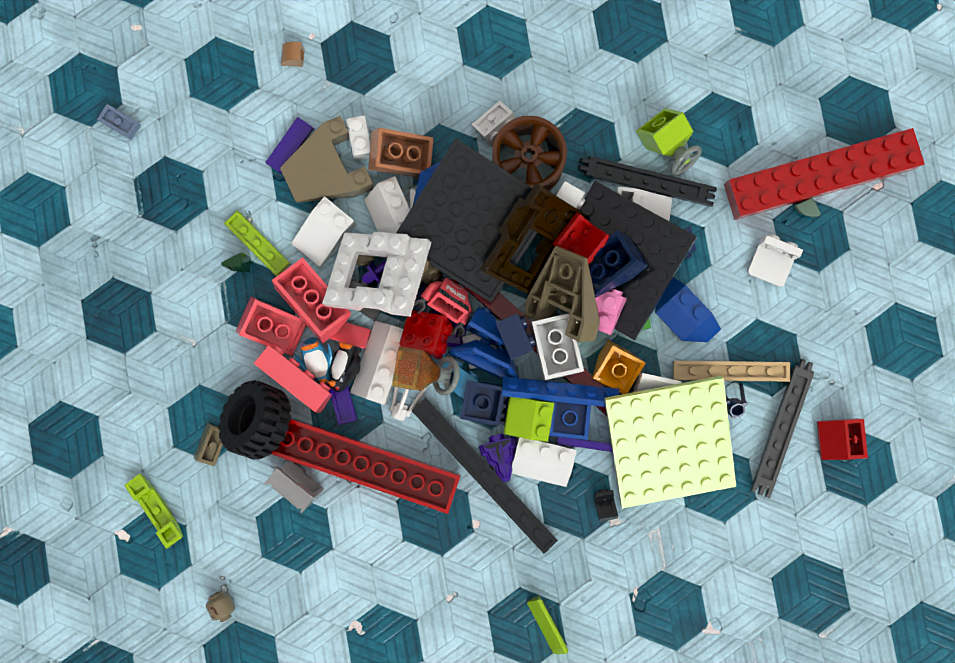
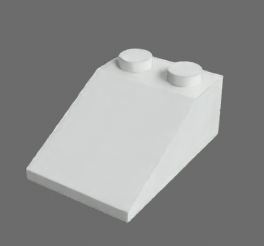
M324 196L312 210L291 244L321 268L341 244L344 232L350 233L357 224Z

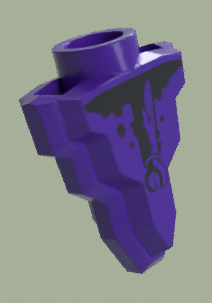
M504 434L488 437V443L479 446L481 455L486 457L488 464L495 467L496 474L503 482L510 481L513 471L511 462L514 459V450L517 447L516 437L505 438Z

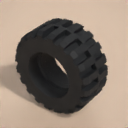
M256 380L241 384V387H237L234 393L228 397L227 403L223 406V413L220 414L219 418L221 420L218 425L220 430L219 438L223 446L229 452L253 460H259L271 455L272 451L277 450L279 443L283 442L285 439L284 435L290 427L288 424L291 421V405L287 395L278 388Z

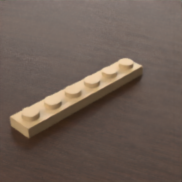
M673 361V380H701L722 376L724 381L790 382V362Z

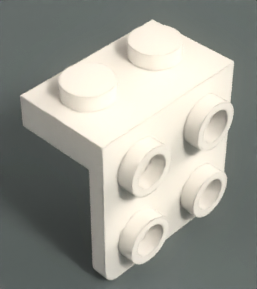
M766 235L759 241L749 266L748 274L782 287L786 282L794 260L801 257L803 249L798 248V245L793 242L785 243L780 241V238L776 235Z

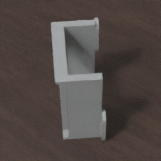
M289 460L281 469L277 467L263 484H271L273 489L297 509L300 508V513L305 511L324 490L323 487L305 473V468Z

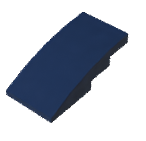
M467 380L460 419L505 426L509 397L502 396V385Z

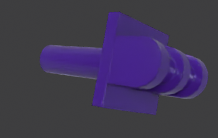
M387 260L377 267L373 262L368 265L367 269L369 271L362 276L363 282L370 283L374 279L377 283L380 282L382 278L381 273L384 271Z

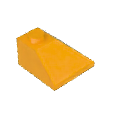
M607 340L598 355L592 378L610 388L619 389V392L622 394H627L646 362L620 345Z

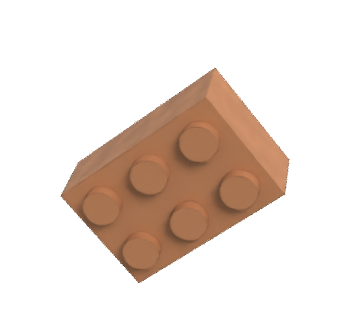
M384 128L375 129L371 133L368 170L419 178L421 171L431 167L433 137Z

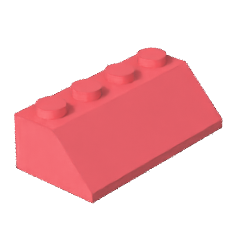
M303 257L272 280L276 291L312 333L319 338L322 344L335 335L351 316V312L348 309L326 307L322 304L328 286Z
M268 345L253 364L314 412L321 413L332 396L329 392L331 388L322 381L319 384L313 380L316 376L307 369L304 372L299 369L300 364L293 358L288 360L284 357L283 354L285 352L278 346L273 348Z

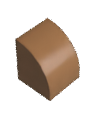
M287 42L282 45L281 66L303 67L305 48L302 42Z

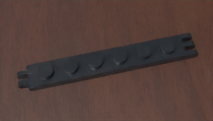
M588 156V159L580 158L579 163L586 165H578L577 170L584 172V176L713 207L714 202L708 201L707 198L715 199V195L708 193V191L716 192L717 187Z

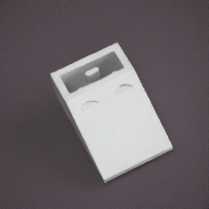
M618 186L615 192L660 217L668 221L670 220L672 198L635 188Z

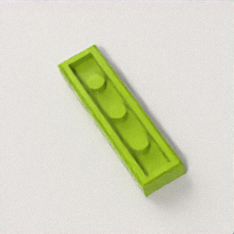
M238 210L224 222L276 276L291 265Z

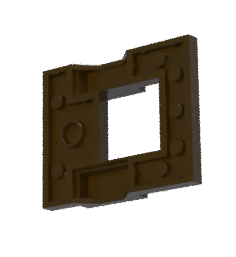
M536 183L525 200L521 197L518 199L498 230L502 236L481 267V270L529 294L555 247L552 243L576 213L581 214L584 218L587 215ZM531 228L544 237L534 251L538 254V257L527 271L509 261Z

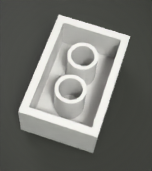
M570 313L531 322V329L544 381L584 371L577 341L565 335Z

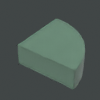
M813 198L794 206L798 213L813 218L821 215Z

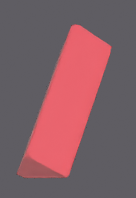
M345 322L340 330L329 339L366 348L371 329Z

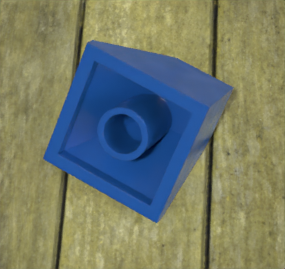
M478 307L465 329L490 342L495 347H500L503 344V339L496 326V318L491 315L492 311L489 309Z

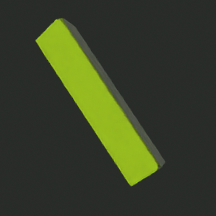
M538 595L529 600L527 604L554 654L568 653V648L541 597Z

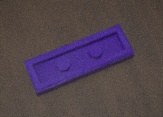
M297 117L265 163L282 174L280 167L307 140L314 128Z
M565 437L556 438L558 445L612 452L611 443Z

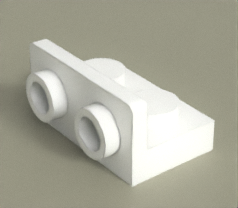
M498 101L471 125L485 139L487 145L491 147L500 129L516 117L513 111L501 101Z

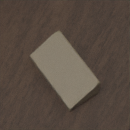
M206 424L194 455V459L197 462L215 466L223 446L219 438L220 430L217 425Z

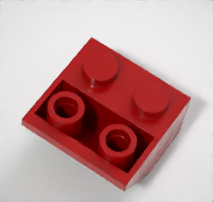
M852 418L817 421L821 460L868 458L864 419Z

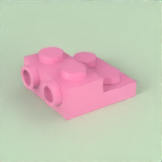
M612 289L610 292L608 291L595 298L600 319L599 331L612 335L627 299L622 297L623 292Z

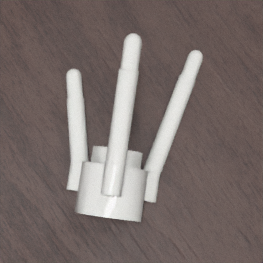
M395 381L390 416L405 421V418L410 417L412 410L423 396L426 387L422 388L408 408L404 403L409 388H405L401 401L397 402L399 382Z

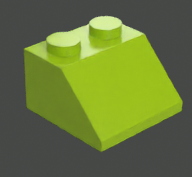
M509 397L503 433L524 439L548 442L554 403L545 400Z

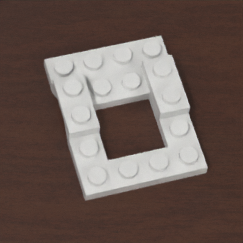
M344 232L322 304L326 307L359 311L363 308L378 309L392 315L411 317L431 242L428 239L410 238L407 234L373 232L370 235ZM358 255L387 257L379 288L357 286L356 289L349 288Z

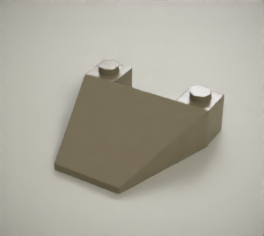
M341 115L322 123L280 167L296 203L319 201L324 196L328 200L357 197L373 190V182L365 166L347 174L334 147L349 140V132Z
M555 246L528 295L524 315L536 321L554 317L555 309L558 307L570 313L565 332L566 336L578 342L595 341L600 319L588 260L586 257Z

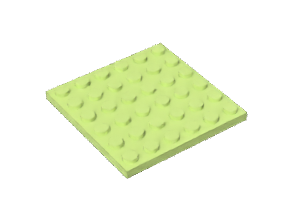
M722 376L604 398L622 508L736 487L724 378Z

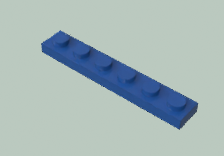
M504 376L502 379V396L606 407L604 398L620 395L619 389Z

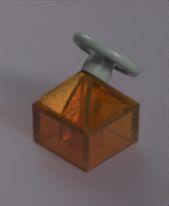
M399 346L392 386L422 391L433 383V387L438 394L448 395L454 391L459 382V365L450 356L443 357L435 364L427 352ZM449 362L447 368L442 367L443 364ZM454 369L453 381L450 384L451 372ZM439 383H444L445 389L440 388Z

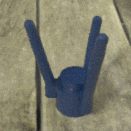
M742 383L739 384L741 400L738 398L729 399L726 396L727 412L732 419L742 416L745 413V407L748 405Z

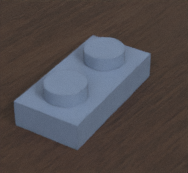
M106 104L97 118L98 121L130 140L133 139L141 126L140 123Z

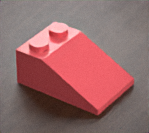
M250 297L236 332L240 336L265 346L269 345L273 348L278 346L285 354L293 356L306 324L293 314Z

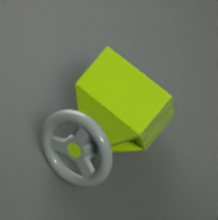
M664 108L636 130L637 135L647 150L672 156L675 160L671 167L673 175H680L687 171L701 155L702 148L699 145L688 149L685 148L694 131L683 112Z

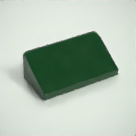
M239 253L221 262V265L231 271L250 272L251 257L244 253Z

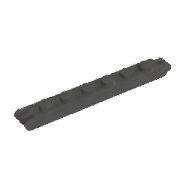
M801 359L799 364L793 367L790 382H788L750 489L751 492L755 493L759 486L758 494L761 496L764 494L765 489H767L765 493L767 498H770L814 375V371L811 370L813 363L808 362L806 368H804L806 363L804 359Z

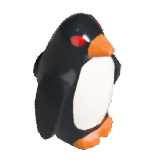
M339 342V350L333 354L331 364L332 380L327 381L335 392H342L355 378L356 374L359 373L361 361L359 354L362 351L361 348Z

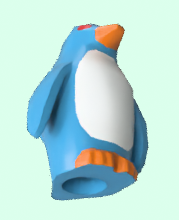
M310 337L300 344L303 360L295 354L296 361L300 364L301 369L304 371L307 369L316 376L315 381L320 384L322 381L328 385L327 381L331 380L330 366L333 360L331 345L328 343V351L326 352L319 338Z

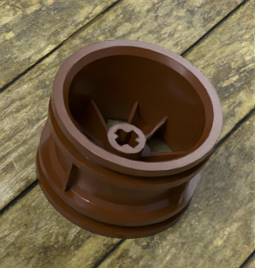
M521 116L506 123L496 135L492 149L493 163L510 174H513L519 167L527 169L525 184L533 188L537 183L548 191H551L560 180L567 158V146L560 130L550 121L538 116ZM531 135L530 141L522 142L519 136ZM545 140L552 147L553 151L543 152L540 144ZM504 146L515 150V158L500 162L499 156ZM526 153H530V156L532 155V159H528V156L526 157ZM542 162L555 168L553 173L544 180H542L537 169Z

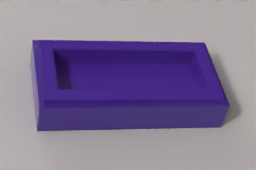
M349 385L342 392H335L331 388L329 392L332 394L331 399L338 426L357 421Z

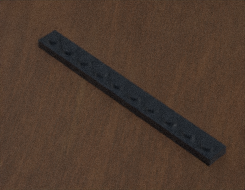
M426 398L412 410L417 418L543 554L558 541Z

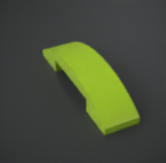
M138 474L124 485L133 500L139 502L157 529L156 534L166 549L183 538L181 529L172 512L159 493L142 474Z

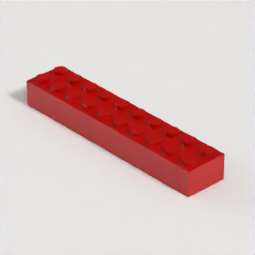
M914 128L729 179L724 184L734 220L909 172L925 165Z
M291 418V421H289L288 426L290 427L284 435L285 439L279 443L277 450L272 451L271 455L446 514L449 513L461 474Z

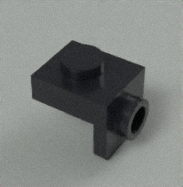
M602 489L595 493L594 503L599 522L618 519L614 491Z

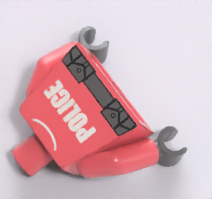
M445 278L442 282L436 281L429 284L421 294V299L415 301L413 308L415 305L420 307V310L417 312L418 314L425 309V302H428V306L458 324L452 327L451 335L458 331L456 338L462 337L465 334L463 326L467 324L472 312V307L468 301V292L459 286L458 282L454 279Z

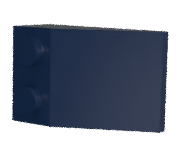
M618 230L607 239L605 246L596 253L593 261L588 264L595 298L631 280L648 266L631 238Z

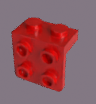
M576 213L552 244L586 257L588 264H590L596 253L605 246L609 235L592 225L581 214Z
M412 310L411 317L407 316L399 342L402 348L428 352L433 358L442 359L443 354L447 350L446 342L448 336L452 333V323L444 315L426 312L417 314L418 311Z

